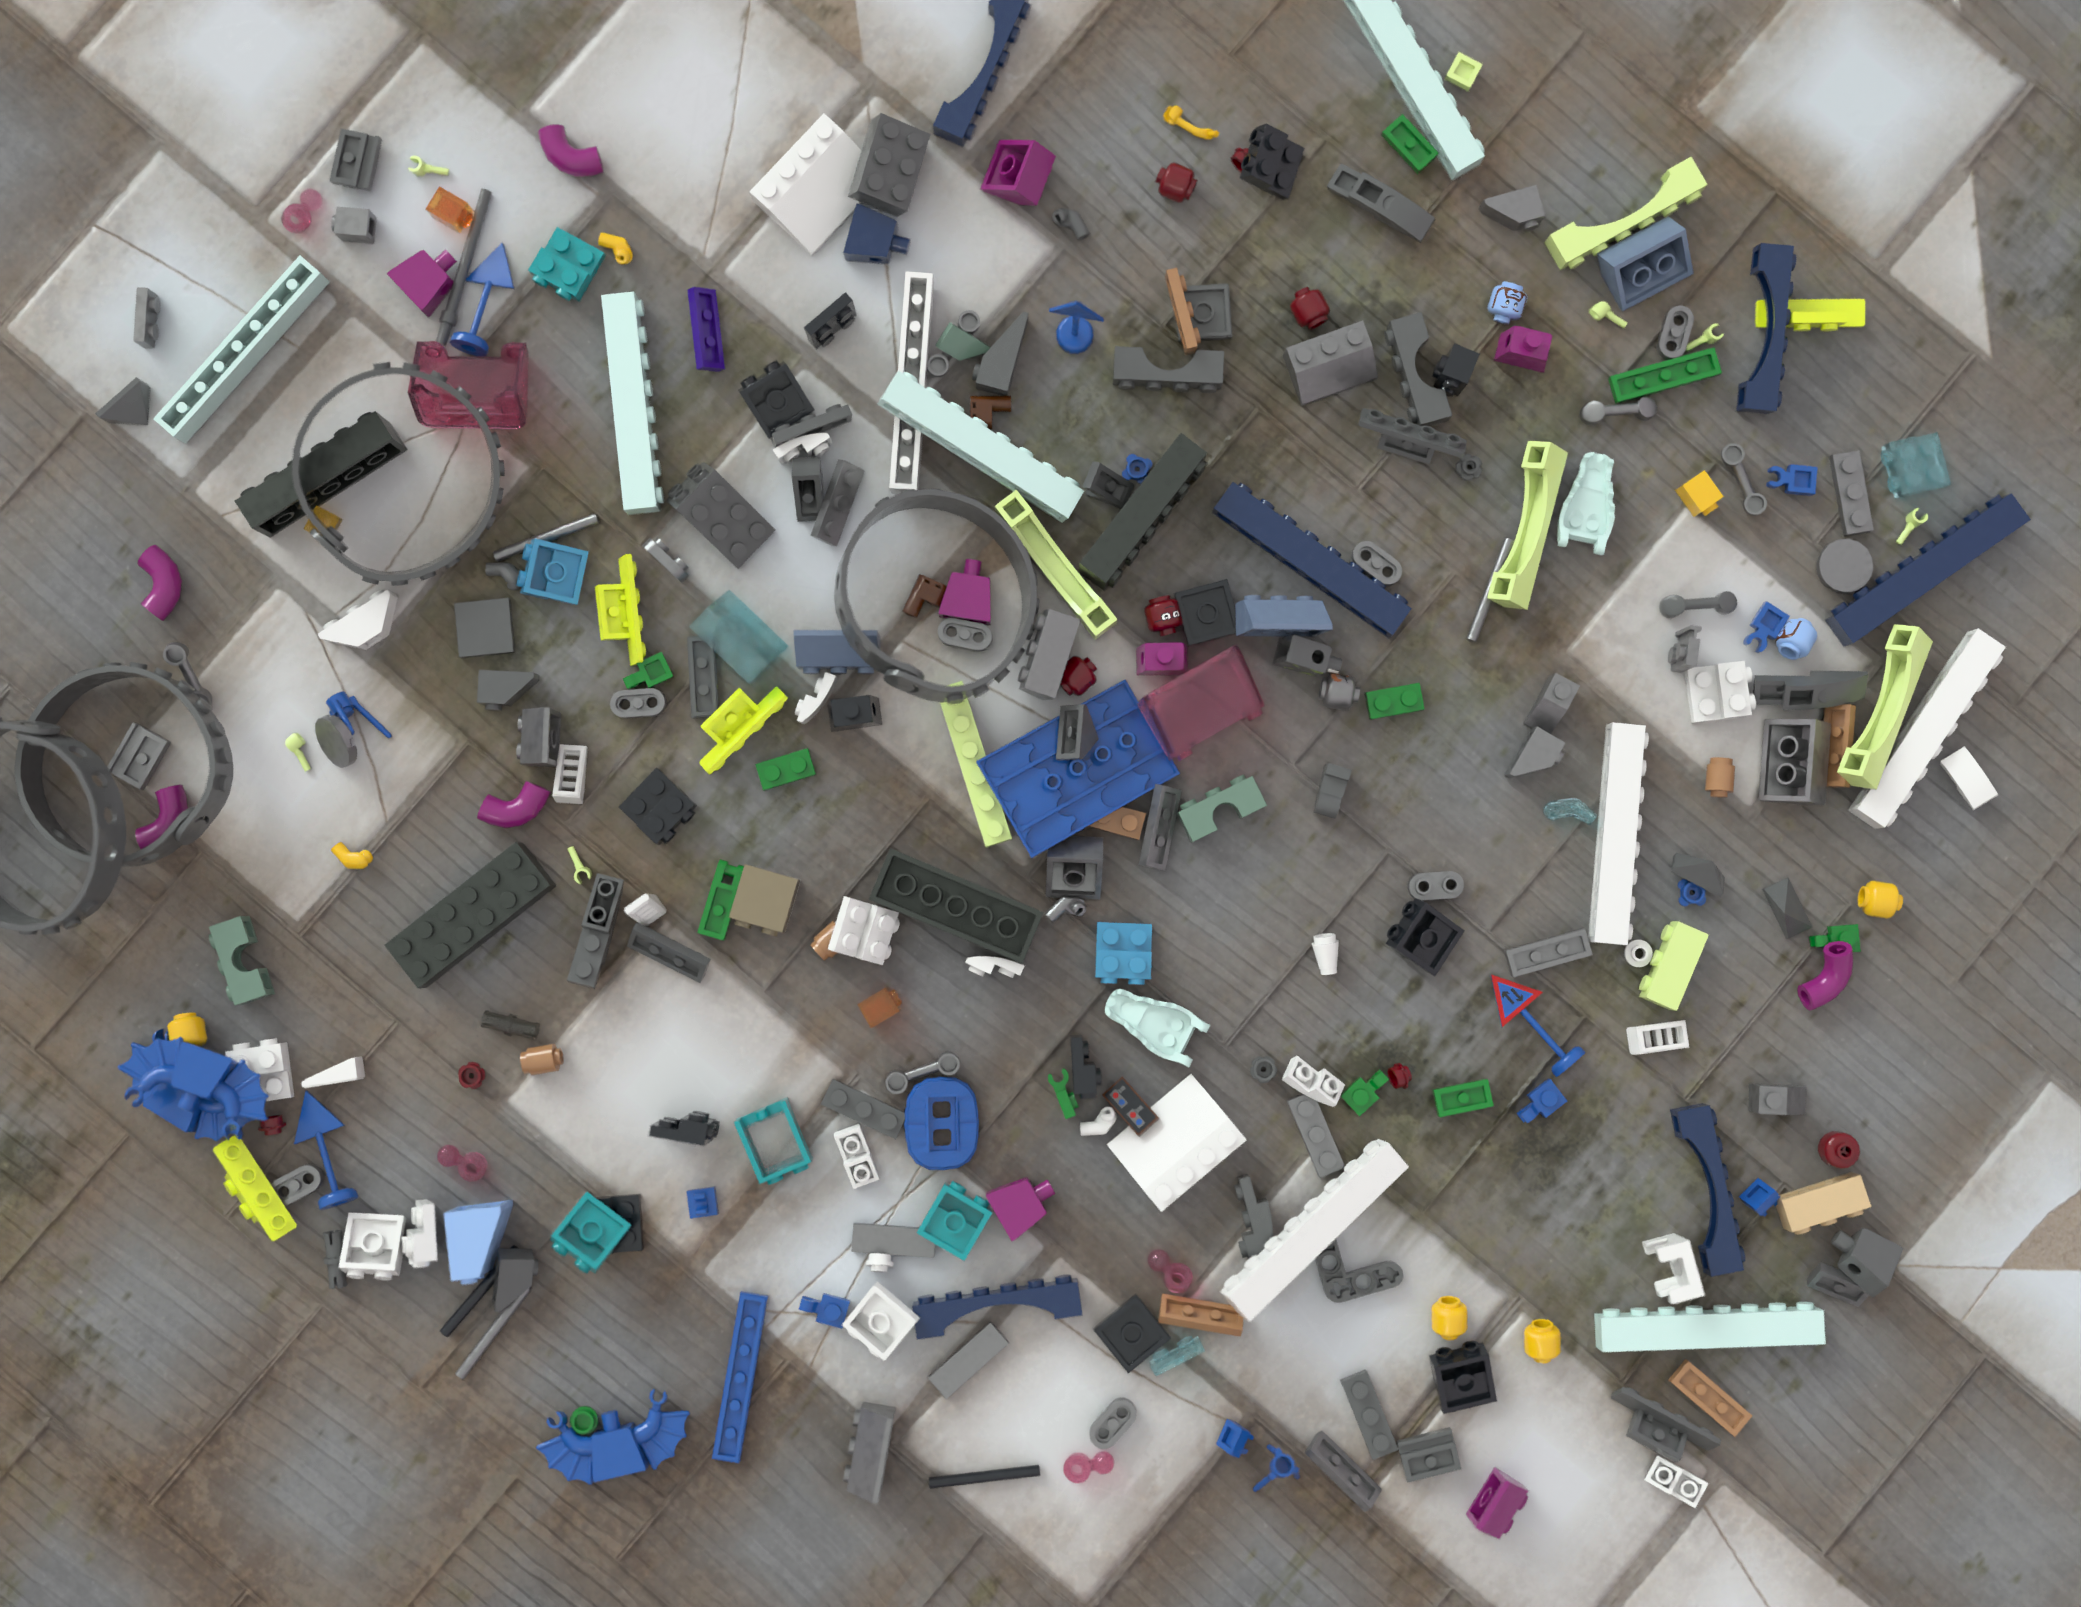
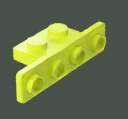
M1864 299L1788 300V309L1791 311V317L1786 328H1793V331H1809L1810 327H1821L1820 331L1838 330V327H1862L1865 325ZM1758 300L1755 303V326L1757 328H1766L1765 300Z
M625 554L618 560L621 584L595 586L601 641L627 639L630 666H636L637 663L643 662V658L646 656V647L644 642H641L640 634L643 628V620L641 615H638L637 607L640 601V593L638 588H635L634 580L637 574V567L635 561H632V555Z
M775 687L761 702L756 704L738 688L701 725V728L718 744L699 761V764L709 775L719 770L734 751H738L743 747L745 740L753 732L759 731L765 721L783 707L788 697L778 687Z
M234 1135L229 1138V1141L225 1140L213 1148L214 1154L227 1172L224 1177L226 1179L224 1186L232 1197L234 1195L237 1196L241 1202L239 1209L247 1220L251 1218L254 1223L259 1221L273 1242L296 1228L297 1224L242 1139L238 1140L237 1136Z

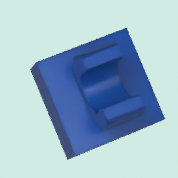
M1757 1178L1739 1198L1758 1215L1766 1216V1211L1772 1205L1775 1207L1778 1205L1777 1200L1780 1196L1773 1188Z
M715 1186L686 1191L690 1219L719 1214Z
M1227 1419L1216 1445L1231 1456L1239 1458L1241 1454H1247L1248 1450L1244 1446L1247 1439L1253 1440L1254 1436L1236 1421Z

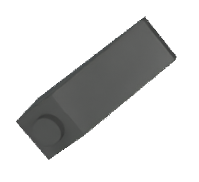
M1022 312L982 358L981 365L976 363L972 380H976V389L1008 396L1029 321V313Z

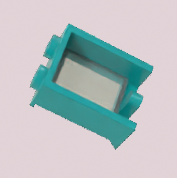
M788 1097L735 1120V1127L759 1184L767 1181L768 1185L782 1180V1174L789 1171L797 1174L809 1168L808 1163L813 1160V1157L795 1118Z

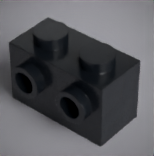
M1454 343L1446 355H1442L1440 361L1435 366L1432 377L1436 378L1433 387L1445 390L1448 397H1453V395L1458 397L1467 386L1480 353Z

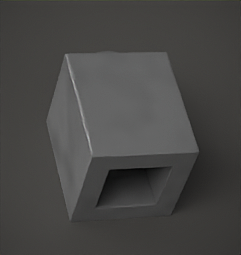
M336 207V215H333L331 220L332 231L341 241L374 244L377 217L369 209Z

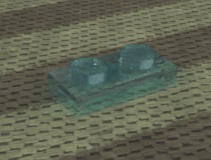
M1188 1336L1177 1343L1178 1347L1169 1352L1167 1349H1163L1152 1356L1153 1360L1149 1361L1155 1377L1204 1352L1205 1349L1199 1337L1197 1336L1193 1339L1192 1336Z

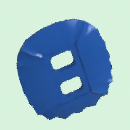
M955 1077L926 1078L913 1086L907 1096L904 1128L908 1153L916 1164L928 1170L944 1171L957 1169L968 1163L973 1157L978 1143L979 1115L976 1096L967 1083ZM948 1101L950 1103V1116L947 1118L933 1117V1103ZM949 1129L951 1131V1143L949 1145H934V1130Z

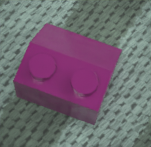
M999 140L980 189L983 192L1018 205L1037 206L1048 176L1051 173L1056 155L1035 140Z
M1494 1467L1466 1512V1515L1476 1529L1500 1539L1502 1534H1507L1513 1525L1512 1518L1516 1511L1521 1510L1525 1506L1529 1491L1523 1484Z

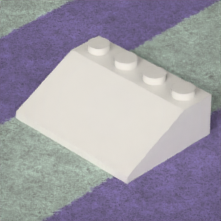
M823 113L750 191L752 200L813 256L855 211L856 203L862 204V202L848 197L862 150L838 125Z
M1192 1074L1188 1075L1150 1107L1160 1119L1140 1137L1128 1126L1107 1143L1108 1147L1161 1212L1246 1141V1138Z

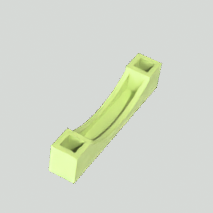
M1692 157L1668 169L1661 177L1663 184L1656 196L1633 214L1618 221L1599 226L1581 227L1576 226L1572 222L1550 234L1544 243L1559 269L1562 270L1567 266L1573 269L1585 261V256L1591 253L1593 256H1597V253L1607 249V244L1614 240L1618 243L1630 237L1632 230L1638 227L1640 230H1643L1655 223L1654 218L1661 214L1664 218L1679 209V204L1686 201L1688 205L1702 196L1700 192L1708 184Z
M1528 441L1521 466L1524 469L1525 492L1519 529L1505 563L1498 572L1493 573L1487 596L1488 599L1506 608L1527 610L1568 455V452L1552 442Z
M1015 490L995 505V512L1015 531L1026 547L1030 558L1076 617L1080 619V622L1093 639L1096 640L1117 623V618L1062 553L1020 493Z
M1894 624L1885 646L1887 651L1886 667L1875 709L1859 739L1851 748H1846L1837 771L1851 786L1877 790L1933 643L1920 627Z
M960 681L947 686L963 685V682ZM968 698L958 704L940 702L986 848L1012 840L1003 808L976 763L977 760L986 755Z

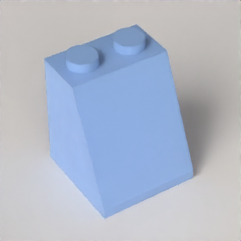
M513 1200L458 1206L444 1213L451 1281L460 1280L461 1284L478 1282V1279L484 1278V1274L493 1269L497 1250L500 1247L513 1207Z

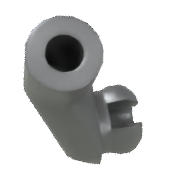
M1063 896L1045 912V915L1054 923L1063 913L1082 916L1086 912V905L1078 897Z

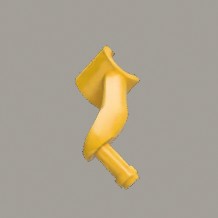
M1168 106L1164 112L1163 118L1167 123L1178 125L1196 137L1211 140L1213 137L1219 136L1217 130L1198 128L1182 119L1180 116L1183 110L1179 106Z

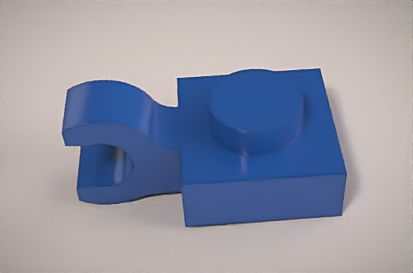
M1547 1079L1527 1094L1531 1103L1516 1114L1522 1122L1529 1123L1539 1113L1542 1117L1547 1118L1565 1104L1567 1100L1553 1081Z
M823 1293L821 1301L802 1296L799 1310L818 1313L816 1322L842 1329L850 1300Z

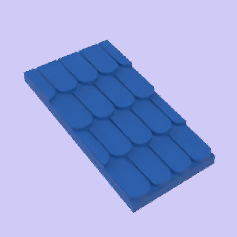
M1126 679L1081 703L1087 705L1099 738L1083 759L1056 760L1059 715L976 761L1031 858L1154 789L1155 784L1162 785L1181 774Z

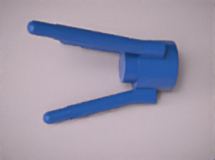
M342 691L327 699L326 704L330 709L329 714L341 719L352 735L355 731L348 718L354 714L353 708H355L387 738L392 737L391 733L359 704L355 696L348 697L346 692Z
M1268 1444L1267 1449L1275 1456L1272 1458L1269 1466L1271 1473L1253 1487V1491L1257 1492L1276 1477L1285 1478L1293 1474L1296 1480L1300 1479L1299 1468L1295 1466L1292 1457L1288 1454H1282L1280 1448H1275Z

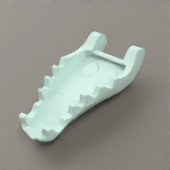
M1589 452L1583 456L1579 473L1560 511L1557 523L1558 546L1566 547L1568 539L1594 544V554L1604 555L1606 542L1615 519L1613 482H1611L1614 460L1607 455Z
M1124 989L1113 991L1105 1005L1106 1015L1123 1025L1147 1049L1164 1059L1190 1067L1193 1059L1183 1055V1052L1195 1028L1207 1033L1210 1027L1208 1023L1180 1005L1137 996Z

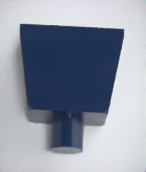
M856 203L843 254L846 261L889 264L892 251L905 255L908 254L911 239L897 235L898 224L896 220Z

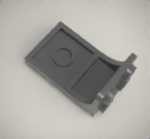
M704 462L700 465L697 463L687 472L688 477L682 484L677 483L668 492L669 497L666 501L739 569L775 529L715 469Z

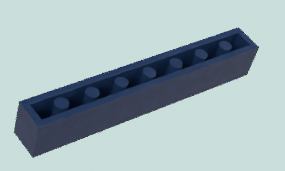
M1232 482L1214 507L1212 513L1388 639L1395 633L1412 609L1407 606L1408 601L1397 593L1392 595L1386 591L1384 583L1374 577L1369 579L1362 574L1364 570L1354 562L1349 564L1340 558L1341 553L1331 546L1324 547L1318 542L1319 538L1308 530L1303 532L1296 527L1297 522L1285 514L1283 516L1279 515L1274 511L1275 507L1265 499L1258 500L1251 495L1253 492L1249 487L1242 483L1237 485Z
M2010 493L2001 497L1998 494L1984 503L1987 508L1981 512L1976 509L1963 518L1964 524L1958 528L1956 525L1949 527L1941 533L1943 537L1936 543L1931 540L1920 547L1918 550L1921 554L1915 558H1912L1911 555L1896 564L1899 568L1892 574L1889 571L1883 573L1875 579L1877 583L1870 589L1865 586L1852 595L1854 597L1852 602L1846 604L1844 601L1830 610L1833 615L1825 621L1841 644L1845 647L1855 643L2031 519L2014 495Z

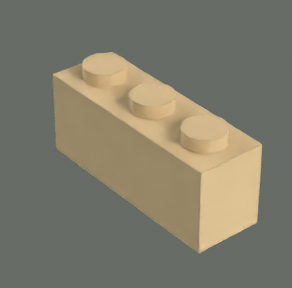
M1849 1172L1781 1194L1776 1206L1783 1229L1798 1235L1811 1231L1810 1227L1817 1224L1821 1226L1834 1224L1837 1222L1836 1218L1845 1215L1848 1218L1859 1216L1864 1213L1863 1209L1870 1208L1871 1204L1861 1175Z

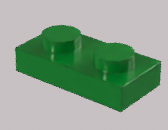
M1403 114L1381 134L1417 174L1439 154Z
M1420 683L1365 693L1369 720L1425 710Z
M808 748L755 764L764 791L817 775Z
M1488 1079L1432 1089L1438 1117L1494 1106Z

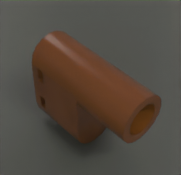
M970 396V417H977L983 420L990 430H992V412H1011V396Z
M919 574L902 612L917 618L924 602L940 608L947 586Z

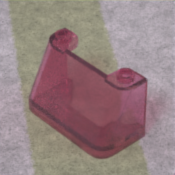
M417 341L413 364L420 365V371L429 375L434 370L448 377L446 383L454 389L461 386L472 396L469 401L476 409L481 406L489 417L490 421L486 422L489 429H519L526 424L529 354L526 343L511 342L503 345L501 357L449 356L446 348L436 341ZM410 376L407 393L420 424L430 428L481 429L468 409L449 392L430 381Z
M1236 644L1147 694L1137 703V706L1169 761L1176 757L1178 761H1181L1193 754L1191 748L1246 717L1251 721L1262 715L1261 709L1265 707V704L1244 656Z

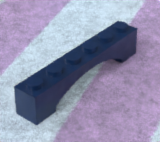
M1029 0L989 1L988 14L994 17L995 25L992 45L986 62L976 79L960 96L950 103L943 102L933 124L934 135L961 147H964L967 140H972L977 127L974 124L977 116L982 117L987 107L988 101L985 100L989 91L993 92L997 85L999 77L996 74L1000 67H1005L1010 54L1007 50L1010 44H1015L1019 37L1021 29L1018 26L1021 19L1026 20L1031 9Z
M1760 243L1753 247L1750 275L1756 276L1763 292L1767 318L1766 335L1762 353L1755 370L1747 381L1739 384L1736 411L1770 414L1776 412L1777 408L1781 405L1782 392L1779 391L1780 380L1783 379L1785 373L1782 357L1788 345L1785 328L1789 324L1791 311L1788 309V299L1791 298L1794 288L1793 282L1790 281L1791 271L1794 270L1796 265V254H1793L1794 246Z
M1703 1103L1670 1109L1675 1137L1684 1139L1693 1149L1703 1168L1710 1196L1709 1227L1704 1243L1698 1245L1703 1273L1713 1277L1744 1271L1742 1262L1746 1260L1742 1246L1738 1243L1737 1235L1740 1234V1228L1737 1219L1733 1218L1731 1207H1734V1199L1732 1193L1727 1190L1728 1170L1721 1161L1720 1153L1723 1152V1146L1720 1137L1716 1136L1714 1125H1717L1715 1111L1710 1108V1105Z
M1060 1275L1055 1277V1281L1045 1283L1044 1279H1033L1027 1281L1028 1285L1017 1286L1016 1283H1006L1000 1285V1289L989 1291V1287H978L972 1289L973 1293L963 1295L961 1291H951L945 1293V1297L934 1299V1295L917 1297L918 1301L913 1302L912 1305L913 1312L920 1317L915 1323L916 1338L918 1340L944 1336L945 1328L957 1319L973 1311L995 1305L1020 1304L1034 1306L1053 1313L1055 1319L1082 1316L1077 1278H1072L1071 1275Z

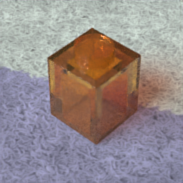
M440 186L426 207V211L432 218L458 233H461L463 228H467L473 218L472 213L474 210L466 201Z
M886 987L857 1005L870 1028L900 1012L899 1005L902 1004V1001L895 989L890 991Z

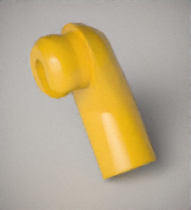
M603 232L600 233L599 246L612 249L616 256L615 260L619 264L624 265L631 262L633 252L625 238Z
M342 842L337 843L331 849V852L348 869H364L373 861V856L368 850H362L360 853L350 852Z

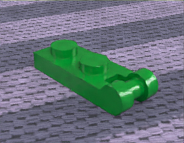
M719 860L697 933L725 941L732 919L729 918L744 866L738 865L736 867L729 865L728 861ZM725 875L734 877L732 885L722 883Z

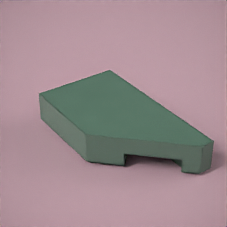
M949 322L935 344L937 348L959 361L984 354L991 348Z

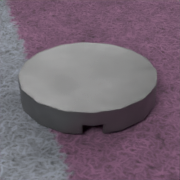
M1838 539L1826 545L1820 553L1816 562L1817 575L1822 584L1834 590V592L1840 594L1852 593L1864 587L1871 578L1873 571L1872 556L1868 549L1860 542L1852 539Z
M329 714L317 719L315 723L317 741L327 758L340 768L353 764L357 759L356 745L353 747L350 740L353 737L346 724L338 717L330 716Z

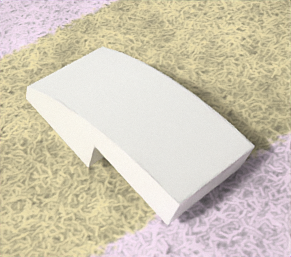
M828 433L808 434L789 440L774 448L773 451L781 464L785 461L790 463L793 462V458L800 457V451L803 449L809 457L823 455L830 449L829 445L832 444V440Z
M825 672L824 678H818L814 693L818 694L817 697L806 695L804 700H799L795 710L799 723L805 725L825 705L838 680L835 675Z
M1965 746L1940 761V765L1957 785V790L1973 811L1998 796L1993 785Z
M993 956L968 957L965 962L970 965L969 971L980 976H984L985 972L991 974L996 964L1000 966L998 972L1013 978L1015 974L1021 975L1025 966L1009 959Z
M1298 1056L1290 1060L1282 1078L1284 1082L1302 1094L1332 1107L1337 1105L1345 1086L1344 1083L1325 1068L1317 1072Z
M860 1123L835 1132L834 1138L853 1189L879 1180L878 1172Z
M1659 1455L1656 1456L1644 1479L1696 1508L1708 1485V1482Z

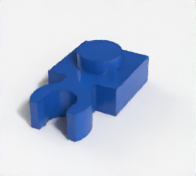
M1790 464L1787 466V472H1785L1783 468L1773 466L1768 469L1767 473H1775L1778 480L1777 482L1769 481L1766 483V486L1774 489L1785 485V493L1812 496L1816 492L1818 467Z
M1764 602L1749 625L1756 630L1745 637L1743 644L1749 645L1752 639H1756L1759 642V646L1755 652L1760 653L1764 651L1767 647L1766 638L1776 639L1790 616L1771 603Z

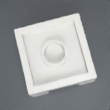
M1672 1233L1642 1242L1647 1255L1657 1253L1660 1262L1670 1261L1671 1270L1674 1274L1673 1277L1654 1282L1657 1296L1665 1297L1669 1295L1668 1301L1671 1304L1704 1296L1689 1240Z

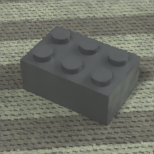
M883 113L874 117L870 121L848 197L896 217L907 212L931 134Z

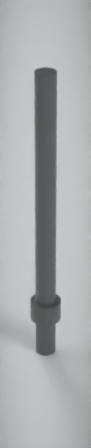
M481 189L446 309L442 310L439 322H441L436 343L442 346L447 345L451 328L456 325L458 318L456 311L492 194L487 189Z

